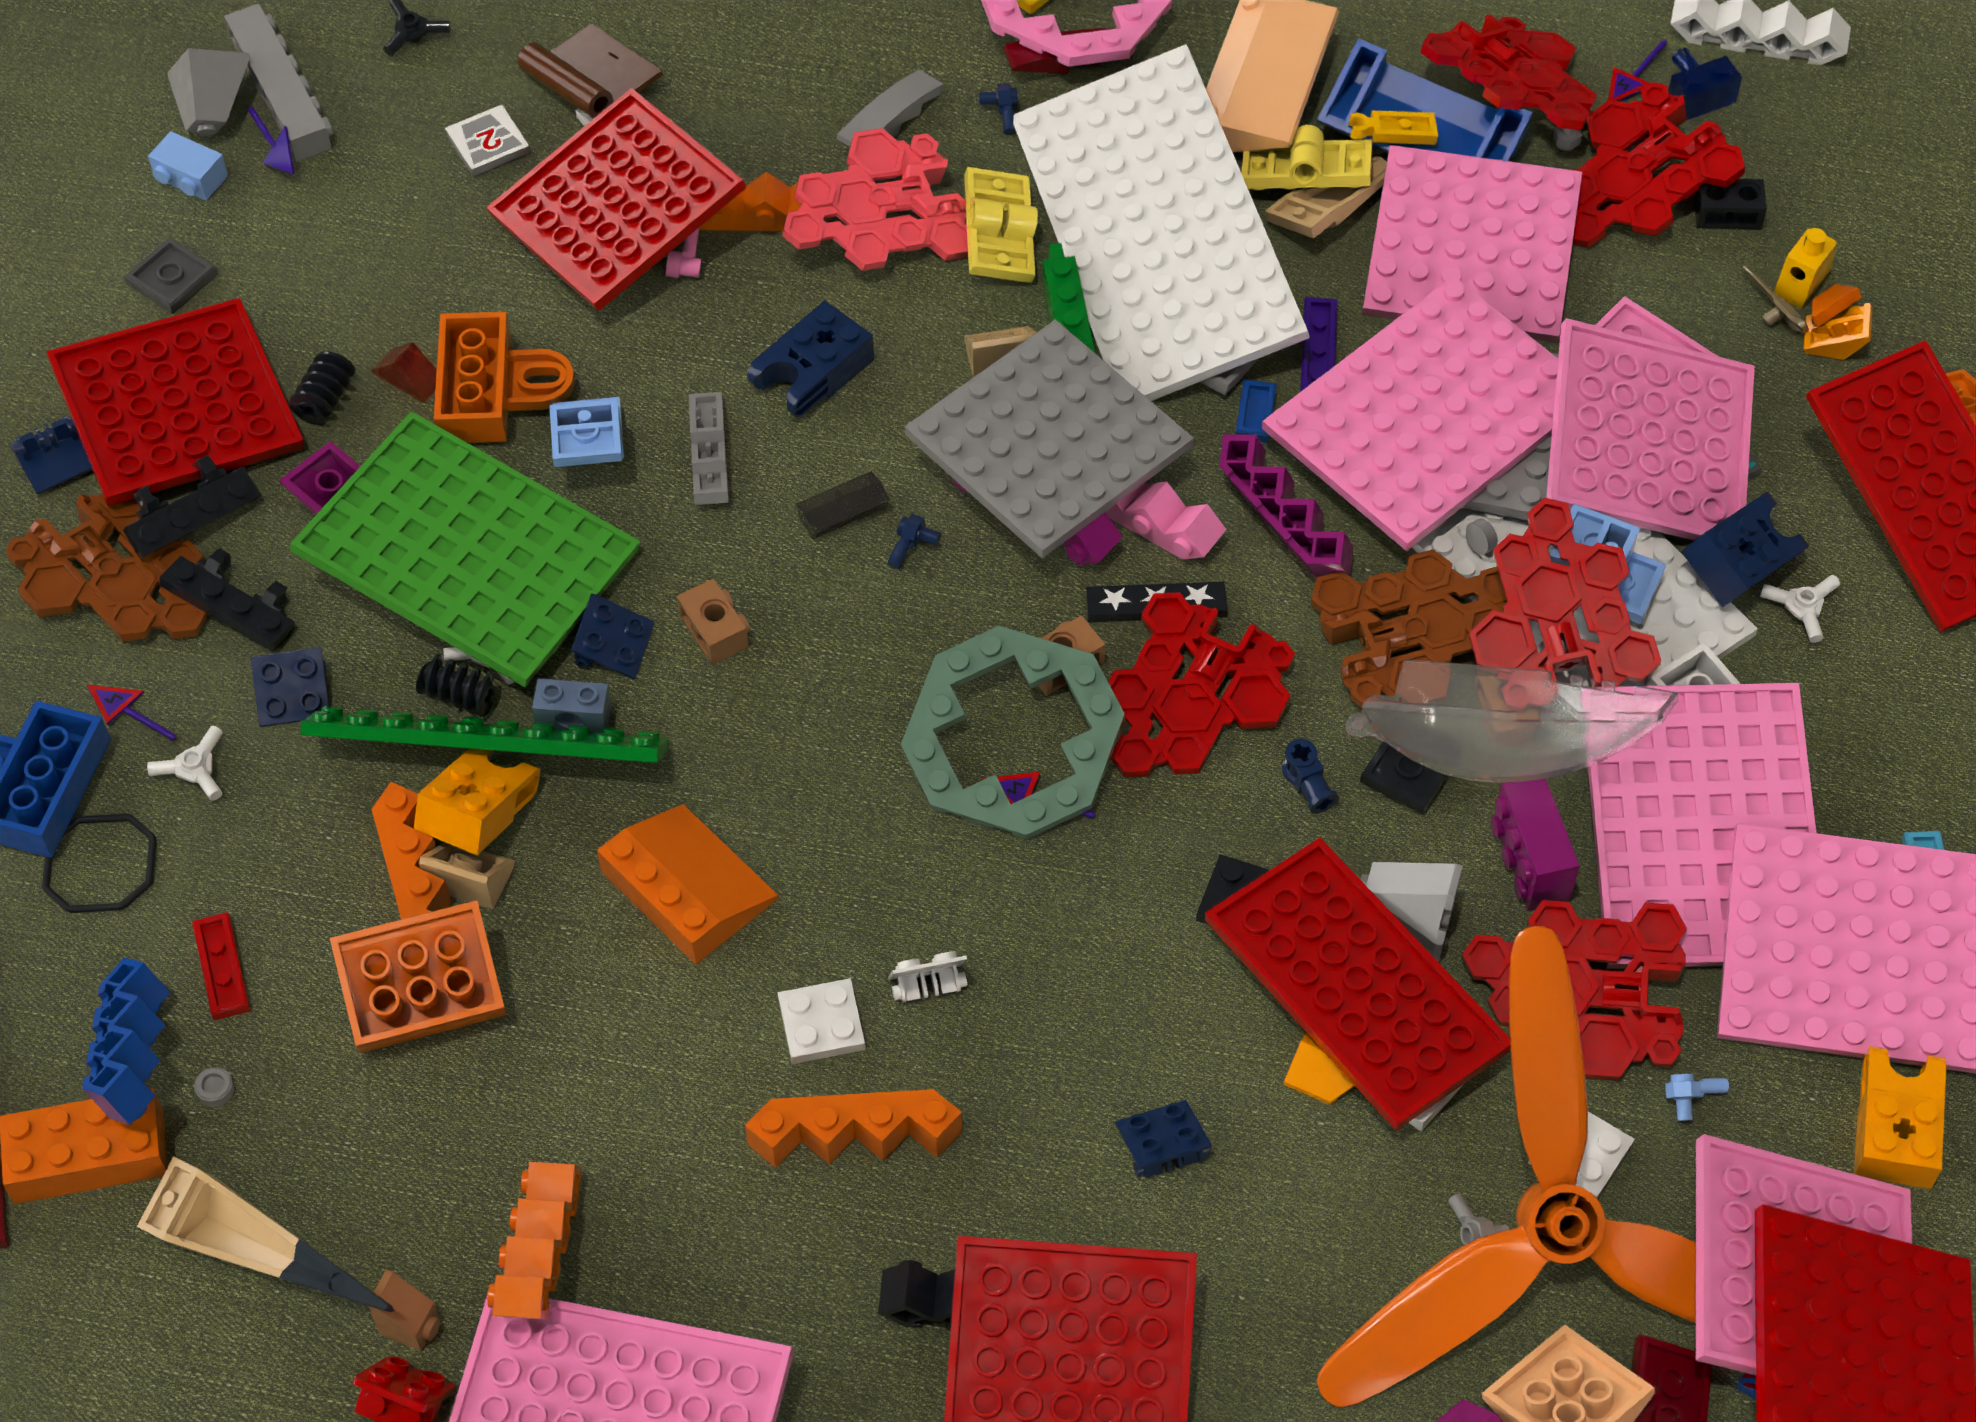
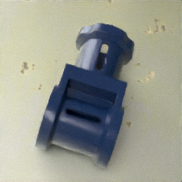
M1306 739L1291 741L1285 750L1286 759L1282 765L1283 776L1294 785L1298 794L1304 793L1309 801L1308 808L1311 813H1322L1337 803L1339 795L1336 791L1330 789L1323 777L1324 768L1317 758L1315 745Z

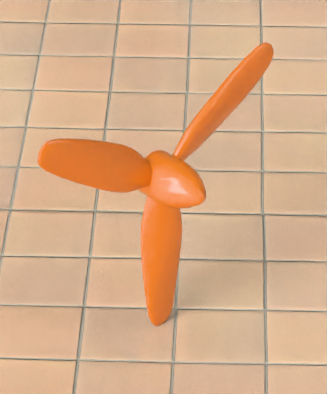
M1531 926L1518 933L1511 952L1509 974V1029L1517 1118L1523 1146L1539 1182L1527 1189L1519 1200L1516 1210L1517 1228L1477 1238L1448 1254L1382 1307L1328 1358L1319 1371L1317 1383L1323 1398L1336 1407L1360 1403L1421 1370L1498 1318L1517 1301L1549 1260L1561 1264H1572L1590 1256L1620 1287L1647 1303L1696 1323V1242L1651 1225L1607 1220L1597 1198L1591 1192L1577 1185V1176L1588 1132L1586 1079L1571 978L1564 950L1552 929L1543 926Z

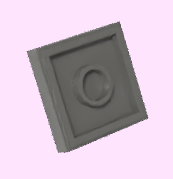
M169 237L124 276V280L128 286L173 315L216 277L218 272L214 265Z

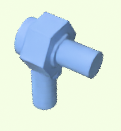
M1694 1074L1670 1075L1671 1082L1665 1083L1666 1098L1676 1100L1677 1121L1693 1120L1691 1099L1703 1097L1704 1093H1727L1729 1090V1082L1726 1078H1702L1699 1081H1694Z

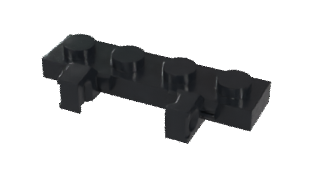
M209 455L202 457L192 465L194 468H198L201 473L200 480L202 482L198 483V490L169 505L166 500L159 503L158 497L153 496L149 491L150 485L137 490L133 496L141 510L136 512L139 520L126 526L123 532L140 560L257 500L261 495L244 467L227 474L224 468L217 469Z
M220 548L209 556L207 562L201 559L195 564L180 556L159 577V584L162 588L272 652L295 630L294 621L282 614L284 611L282 605L288 598L286 597L287 587L275 581L265 590L263 597L258 594L252 597L225 581L224 575L231 567V555Z

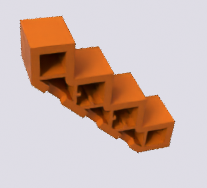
M765 172L749 183L745 190L700 226L699 230L783 231L788 212L798 211L801 206L794 199L797 183L790 187L770 173ZM834 217L823 218V220L828 222Z
M390 782L371 810L400 917L405 919L448 908L451 898L446 880L422 870L419 865L420 856L436 848L432 836L414 829L418 793Z
M934 1089L770 1099L745 1124L748 1146L775 1168L801 1142L828 1164L854 1139L858 1140L884 1161L908 1135L938 1158L962 1133V1112Z
M529 1162L528 1171H523L521 1193L526 1194V1199L518 1198V1206L512 1208L510 1215V1229L515 1231V1237L507 1236L506 1245H501L499 1252V1268L504 1269V1275H496L495 1283H490L488 1289L487 1304L489 1308H493L492 1316L548 1319L550 1312V1302H548L549 1291L555 1292L561 1271L560 1253H566L571 1234L570 1216H576L581 1179L580 1166L575 1164Z

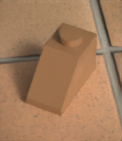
M386 1269L373 1293L393 1306L394 1311L387 1312L368 1306L378 1332L382 1336L422 1351L427 1340L432 1341L440 1327V1317L435 1303L397 1274Z

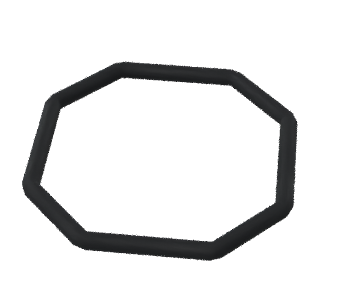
M130 814L79 816L74 818L69 823L63 837L81 823L129 821L149 839L146 880L120 903L70 906L49 887L52 858L45 856L42 881L43 891L66 912L70 913L110 911L125 908L153 882L156 848L154 833Z

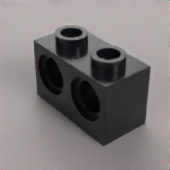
M1737 179L1727 188L1703 183L1699 187L1700 189L1695 192L1696 228L1761 230L1767 210L1764 179Z

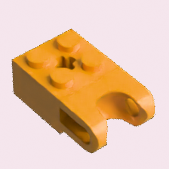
M469 748L418 793L414 829L478 855L513 822L514 815L535 796L538 790L541 769L525 762L508 768L496 766L489 762L492 750Z
M1869 1046L1863 1058L1861 1071L1860 1105L1857 1114L1854 1165L1855 1175L1879 1181L1932 1189L1942 1171L1946 1086L1945 1058L1928 1055L1927 1063L1921 1068L1919 1076L1904 1077L1897 1074L1891 1067L1889 1051L1886 1048Z

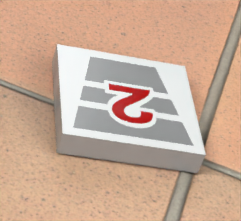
M503 105L445 128L446 136L473 177L530 153L528 143Z

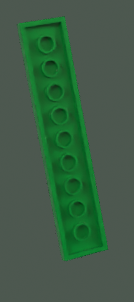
M324 706L322 711H314L311 716L301 721L300 735L652 763H658L669 751V738L660 737V732L642 730L638 731V735H625V730L621 728H603V733L589 732V727L584 725H569L568 730L554 729V724L546 722H535L532 724V727L519 726V721L497 720V725L483 724L484 719L479 717H463L462 722L448 721L449 716L442 714H429L427 719L413 718V713L402 711L392 712V716H378V710L357 709V714L343 713V708L337 706Z

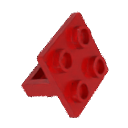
M397 1356L385 1357L355 1375L353 1385L360 1387L361 1390L354 1412L376 1422H436L442 1401L454 1394L456 1385L445 1381V1377L438 1372L421 1371L410 1366V1362L404 1358Z

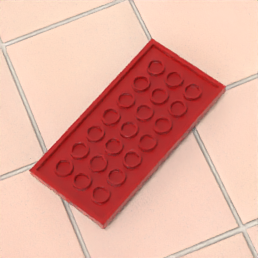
M1924 340L1810 390L1805 397L1941 633L1976 617V425L1929 344Z
M1321 838L1313 841L1205 912V921L1395 1131L1511 1051L1510 1037Z

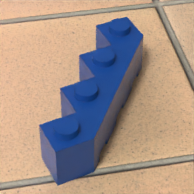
M125 957L99 985L98 995L102 999V1005L95 1009L92 1029L97 1035L96 1040L89 1044L86 1063L91 1068L90 1075L84 1078L82 1089L110 1119L131 1125L146 1112L147 1105L155 1097V1094L144 1082L150 1078L152 1070L161 1061L150 1047L155 1043L157 1035L165 1027L155 1013L160 1009L162 1001L170 992L145 963Z

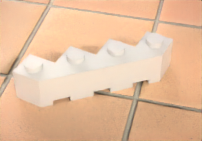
M1675 0L1671 25L1691 44L1702 45V41L1721 44L1720 49L1744 53L1746 48L1764 51V56L1785 60H1789L1790 56L1808 59V64L1823 65L1846 55L1851 29L1834 8L1806 19L1790 1L1762 12L1752 0H1728L1720 5L1715 0Z

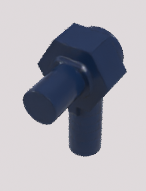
M1000 83L996 92H979L980 105L997 104L999 113L1003 115L1004 134H1015L1016 129L1013 124L1015 112L1012 107L1018 106L1017 88H1011L1010 83Z
M911 514L909 518L903 516L897 528V535L901 539L896 543L887 564L894 569H899L908 549L916 547L920 540L937 546L941 539V533L926 528L923 517Z

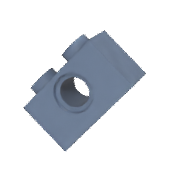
M538 678L532 705L535 722L554 724V729L568 730L569 725H584L589 727V732L603 733V728L609 727L612 703L608 684Z

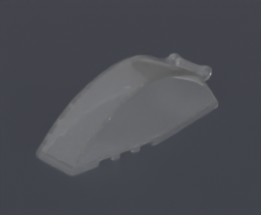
M1405 660L1402 664L1395 695H1371L1363 702L1362 710L1359 713L1352 714L1346 720L1345 729L1353 737L1375 736L1414 762L1441 774L1469 781L1490 783L1524 782L1552 778L1590 767L1631 746L1664 722L1678 702L1679 692L1635 686L1634 694L1615 691V682L1606 680L1602 681V688L1583 686V677L1575 675L1570 676V683L1553 681L1552 672L1544 670Z

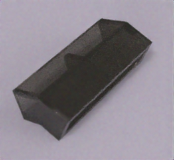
M871 471L796 503L799 520L806 527L811 539H814L888 507L890 499L881 481Z

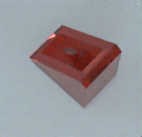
M413 342L392 348L372 369L374 375L422 403L436 390L437 369Z

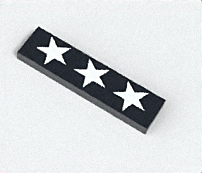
M1198 582L1086 587L1088 622L1141 620L1142 613L1154 593L1180 592L1190 605L1201 604L1208 608L1216 607L1218 617H1227L1225 583Z

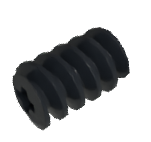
M324 351L316 354L313 363L310 364L307 373L304 374L301 383L297 386L296 393L291 396L289 401L293 412L307 423L313 425L325 424L324 417L331 415L332 407L337 405L338 397L343 395L344 387L348 386L350 382L349 377L354 376L356 372L355 366L350 360L334 352Z
M437 654L432 662L429 661L422 667L416 681V691L418 694L426 693L429 698H439L442 703L446 704L451 702L454 707H464L466 712L469 713L477 711L480 717L488 714L495 697L494 675L492 673H487L483 680H480L481 669L475 668L469 676V667L465 663H462L458 670L455 671V659H449L445 666H443L444 658L441 654Z

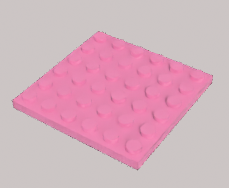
M1390 145L1362 315L1396 320L1449 278L1455 276L1534 340L1558 343L1582 172Z
M1566 318L1561 324L1546 498L1568 503L1569 510H1571L1573 504H1577L1637 527L1695 541L1706 531L1746 506L1755 366Z
M1703 1134L1696 1139V1361L1756 1375L1755 1209L1765 1204L1912 1244L1911 1193L1908 1188Z

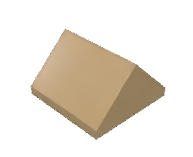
M1029 326L965 335L964 341L973 377L1037 332Z
M446 842L420 856L419 861L422 870L446 880L451 897L467 902L478 900L480 906L492 910L515 864V860L486 851L475 855Z

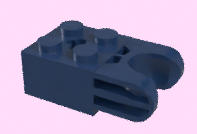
M824 300L750 364L748 382L761 390L767 389L777 382L792 383L793 385L787 392V410L794 416L801 417L823 398H830L874 360L873 334Z
M1768 491L1706 531L1681 551L1722 607L1735 600L1810 547L1801 534L1794 537H1786L1778 533L1773 527L1770 520V512L1777 505V502Z

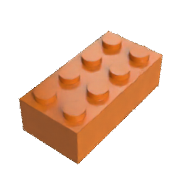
M149 1088L155 1094V1097L147 1105L146 1112L131 1125L110 1119L92 1099L1 1115L0 1141L3 1186L13 1203H24L163 1177L168 1168L163 1107L154 1088Z

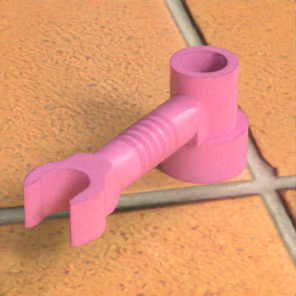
M700 227L685 239L682 252H669L666 276L679 278L680 275L699 278L701 259L695 258Z

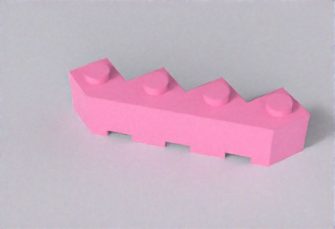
M1167 481L1151 484L1144 483L1106 511L1108 517L1182 560L1205 557L1227 530L1208 504L1186 507Z

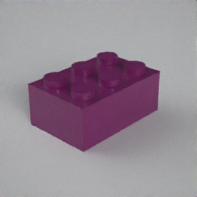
M1544 774L1503 782L1499 797L1495 799L1496 810L1494 816L1490 819L1493 835L1495 838L1500 837L1502 842L1504 864L1506 868H1511L1513 871L1516 896L1518 899L1524 900L1527 911L1536 910L1542 900L1570 902L1580 865Z

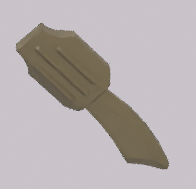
M1746 265L1742 267L1751 280L1776 305L1762 316V319L1769 327L1782 318L1795 331H1799L1802 334L1809 331L1806 322L1785 299L1783 300L1780 296H1777Z

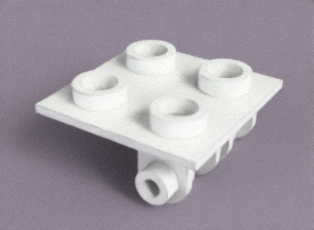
M956 951L934 955L931 963L920 964L919 958L898 962V966H895L896 970H892L888 977L889 981L897 979L898 985L892 986L894 1001L901 1000L902 1003L921 999L917 982L918 977L924 999L928 998L925 976L930 975L934 995L939 996L936 979L937 973L942 994L960 992L961 987L967 986L965 972L958 973L957 967L962 966L967 957H957Z

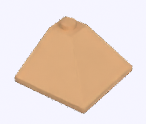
M1563 1325L1482 1392V1399L1503 1422H1634L1654 1395L1655 1388L1571 1328Z

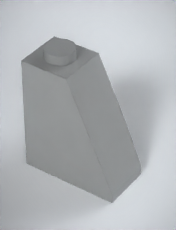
M188 48L168 71V79L186 132H197L200 136H211L216 134L227 122L249 62V53Z
M1373 862L1369 875L1362 874L1360 880L1439 962L1463 865Z

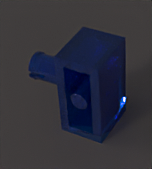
M1686 47L1683 48V52L1679 49L1673 54L1672 62L1681 72L1671 76L1668 92L1677 96L1683 95L1687 120L1736 103L1742 75L1727 56L1700 65Z

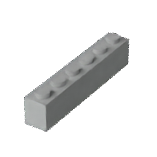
M258 3L225 15L224 18L229 37L237 52L249 53V62L246 69L280 133L284 126H287L291 153L295 161L298 162L332 149L329 136L333 135L329 120L326 116L321 118L320 105L315 95L309 96L310 88L305 76H298L297 72H299L296 60L292 54H286L288 49L282 34H275L277 29L271 14L265 15Z

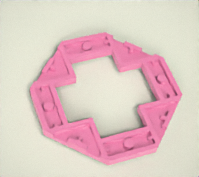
M981 0L993 32L1003 37L1006 34L1012 35L1020 39L1021 45L1040 54L1044 51L1058 57V62L1068 67L1129 59L1135 52L1137 44L1141 40L1146 39L1156 27L1157 20L1162 14L1166 15L1172 5V0H1137L1138 3L1113 6L1112 17L1117 27L1116 29L1062 36L1054 14L1023 18L1017 0Z

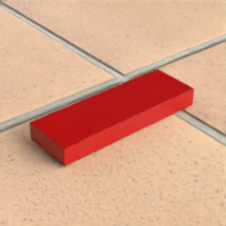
M229 912L192 921L213 1020L216 1021L250 1012Z

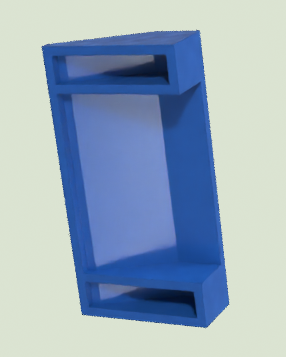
M1358 38L1317 119L1318 123L1350 136L1353 126H1349L1348 122L1352 113H1362L1367 117L1371 116L1372 111L1435 113L1438 131L1436 145L1373 143L1372 136H1366L1358 140L1372 139V146L1388 153L1390 145L1512 162L1530 128L1532 112L1524 108L1520 110L1499 108L1496 110L1386 63L1387 50Z

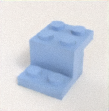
M619 397L557 402L550 405L554 467L622 461V458H624V445Z
M1573 504L1570 513L1574 523L1572 534L1576 543L1593 547L1598 542L1623 549L1630 573L1629 577L1618 587L1622 601H1625L1630 620L1641 624L1664 574L1666 564L1634 552L1640 527ZM1553 546L1549 555L1551 562L1569 566L1568 561L1560 559L1557 547Z

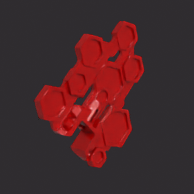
M1487 14L1481 33L1465 21H1460L1451 31L1444 32L1443 34L1429 33L1424 40L1420 53L1436 65L1458 66L1461 68L1460 74L1472 83L1485 86L1482 96L1497 108L1520 110L1521 107L1539 108L1547 114L1546 118L1559 128L1582 130L1589 112L1595 103L1597 94L1563 71L1571 63L1577 47L1554 32L1525 30L1527 25L1518 18L1503 16L1501 20H1497L1492 15Z
M1651 82L1641 90L1642 102L1633 100L1630 103H1624L1609 99L1589 114L1587 118L1592 148L1596 149L1597 155L1580 168L1573 169V171L1582 172L1572 245L1590 248L1606 236L1605 229L1615 222L1632 226L1633 232L1656 237L1674 223L1671 208L1700 189L1699 187L1703 183L1727 188L1745 174V165L1740 147L1727 144L1719 125L1714 122H1704L1687 136L1677 127L1687 120L1685 100L1683 95L1669 94L1665 84ZM1649 133V138L1630 152L1626 151ZM1671 158L1685 161L1683 164H1672L1655 178L1652 177V173ZM1606 201L1621 203L1619 205L1612 203L1603 211L1597 210Z
M1543 498L1527 513L1529 527L1524 535L1519 536L1510 533L1493 549L1494 559L1507 598V603L1503 606L1504 612L1492 610L1469 632V639L1477 667L1499 674L1500 680L1509 682L1502 689L1505 704L1508 709L1519 712L1526 711L1530 706L1551 708L1559 701L1560 689L1555 675L1557 672L1586 665L1592 687H1619L1626 680L1637 683L1644 682L1662 662L1654 636L1631 630L1625 601H1622L1618 587L1629 577L1630 573L1623 549L1598 542L1593 547L1576 543L1572 534L1574 523L1568 503ZM1550 545L1557 547L1560 559L1568 561L1569 566L1551 562L1548 552ZM1580 606L1588 632L1597 634L1599 643L1580 638L1573 614ZM1529 620L1538 623L1545 647L1540 653H1538ZM1562 640H1563V643H1564V647H1565V650H1566V654H1565V652H1564V648H1563V645H1562Z
M1180 592L1154 593L1141 617V621L1151 632L1152 636L1141 649L1133 669L1114 670L1108 680L1125 713V720L1131 726L1128 734L1121 735L1114 747L1111 756L1112 762L1123 777L1149 776L1153 767L1167 764L1174 775L1198 774L1223 726H1231L1235 720L1241 729L1275 728L1289 704L1291 696L1280 682L1282 679L1280 672H1288L1295 659V652L1286 641H1276L1272 635L1261 631L1255 624L1249 625L1239 645L1235 646L1212 636L1217 628L1218 610L1216 607L1208 608L1201 604L1190 605ZM1185 645L1194 660L1183 679H1173L1184 661L1180 651ZM1226 676H1233L1221 700H1219L1216 693ZM1152 714L1163 727L1157 738L1150 739L1148 736L1153 727V722L1150 719Z
M1542 900L1527 921V927L1543 926L1552 929L1564 950L1578 1015L1585 1078L1620 1081L1631 1063H1641L1646 1055L1653 1067L1671 1068L1682 1051L1678 1044L1683 1036L1681 1012L1678 1007L1647 1005L1649 980L1677 982L1685 968L1686 954L1680 945V941L1685 936L1687 927L1674 904L1645 902L1632 922L1620 921V919L1578 918L1570 902ZM1475 935L1462 953V960L1473 980L1485 981L1494 990L1487 1004L1498 1024L1509 1026V974L1514 942H1504L1501 936ZM1621 956L1633 957L1624 972L1591 969L1588 961L1617 963ZM1590 1007L1619 1009L1623 1011L1625 1016L1587 1014L1586 1012Z

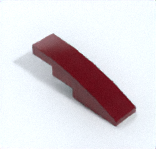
M1113 28L1062 31L1060 33L1063 36L1101 30H1109ZM1020 41L1005 44L1003 48L1012 71L1068 74L1071 66L1068 67L1058 62L1057 56L1046 51L1040 54L1021 45ZM1102 62L1078 66L1100 67Z

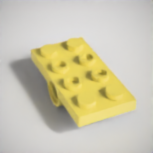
M1303 125L1297 128L1291 147L1244 151L1241 174L1247 188L1253 190H1263L1266 188L1293 190L1311 187L1318 189L1329 187L1359 188L1370 186L1372 139L1324 141L1323 133L1319 128L1313 125Z
M967 167L964 174L969 274L1032 283L1035 277L1033 236L1037 227L1038 211L1036 207L1031 206L1029 176Z

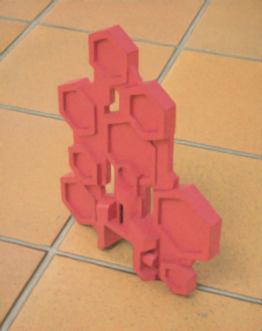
M883 128L854 132L846 161L849 165L847 171L827 174L817 172L800 175L794 199L801 206L798 211L788 212L782 236L798 250L819 247L821 241L833 239L846 250L845 257L861 271L884 268L888 253L921 250L923 247H929L944 261L968 258L967 225L965 224L966 201L958 193L933 196L930 185L941 183L947 168L948 159L943 158L937 152L939 143L928 133L913 135L911 144L908 145L904 140L897 141ZM902 177V179L898 181L885 182L876 184L874 182ZM912 210L922 219H916L911 215L886 218V214ZM836 216L845 225L840 221L827 223L823 218Z

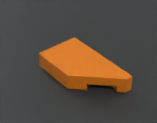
M1835 284L1812 299V317L1815 326L1820 327L1862 298L1859 288Z

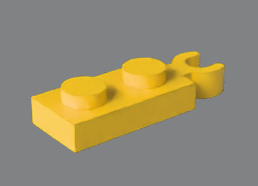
M1372 111L1370 117L1362 113H1352L1348 122L1349 126H1353L1350 134L1351 138L1363 139L1366 136H1372L1373 143L1436 145L1438 139L1435 113Z

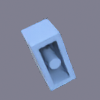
M171 131L148 155L152 174L157 181L162 184L172 185L181 189L189 196L194 195L205 201L229 176L223 154Z

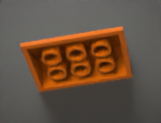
M684 804L623 829L597 849L601 872L695 965L779 899L778 894Z
M478 900L330 938L355 1045L359 1053L506 1015Z

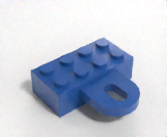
M35 701L17 738L0 734V845L50 858L53 857L111 741L102 717Z

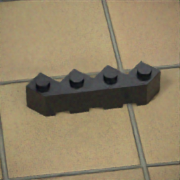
M904 1260L899 1265L884 1269L882 1271L878 1314L905 1327L922 1328L923 1321L942 1322L946 1324L945 1330L951 1331L955 1268L941 1274H936L923 1268L920 1262Z

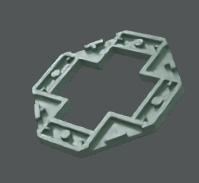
M997 626L935 655L902 739L901 748L932 810L945 814L947 812L964 817L967 821L992 829L996 827L1011 832L1014 836L1030 839L1093 808L1099 785L1113 753L1114 744L1125 721V713L1094 654L1006 627ZM1015 660L1030 689L1063 675L1091 730L1060 744L1061 750L1074 775L1010 804L996 774L963 789L935 734L966 720L965 713L953 691L954 688Z

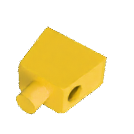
M1819 228L1807 229L1786 257L1774 293L1783 300L1785 299L1788 303L1803 309L1832 270L1838 244L1836 240L1826 236V233ZM1803 270L1805 273V279H1797V274L1801 275V272Z

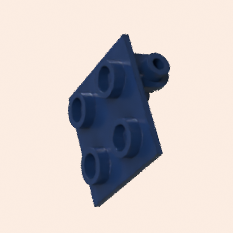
M65 415L62 419L51 423L52 428L45 424V431L40 433L39 429L36 428L34 429L36 435L30 432L24 436L15 437L16 441L10 443L12 451L36 494H40L92 470L72 417L67 418Z
M591 593L571 648L576 659L575 664L581 668H587L589 664L596 662L635 679L655 621Z
M321 647L250 657L260 727L302 721L311 716L314 711H322V707L329 706L325 678L327 669Z
M1187 1100L1171 1103L1161 1108L1115 1121L1117 1129L1135 1160L1133 1162V1169L1137 1177L1144 1176L1146 1179L1162 1173V1163L1167 1172L1171 1171L1172 1159L1179 1169L1182 1168V1162L1185 1166L1198 1161H1204V1156L1210 1155L1209 1148L1212 1147V1144Z

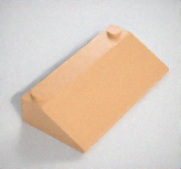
M1308 0L1239 1L1206 87L1232 152L1291 147L1339 14L1338 8Z

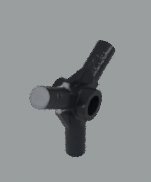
M391 0L389 4L398 18L395 24V35L383 47V50L387 55L393 56L405 42H416L427 33H450V21L427 20L413 11H408L401 0Z

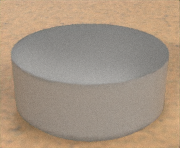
M1482 518L1467 525L1466 537L1471 548L1479 555L1493 551L1498 542L1493 526Z
M212 1067L202 1071L194 1083V1090L199 1101L208 1107L224 1105L234 1094L235 1087L230 1074L225 1069L219 1067Z

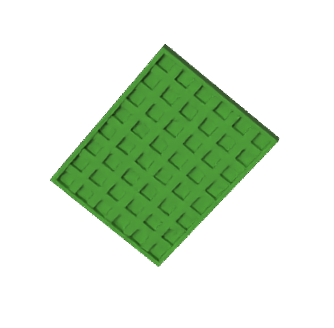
M412 411L290 543V552L523 687L529 684L581 621L591 593L601 596L640 548V541Z

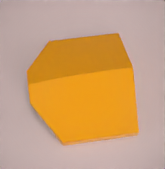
M1864 303V306H1850L1820 327L1815 326L1812 314L1806 316V324L1809 331L1804 336L1805 354L1845 360L1871 341L1872 326L1871 303Z
M1306 1032L1300 1041L1283 1085L1332 1105L1340 1096L1355 1087V1085Z

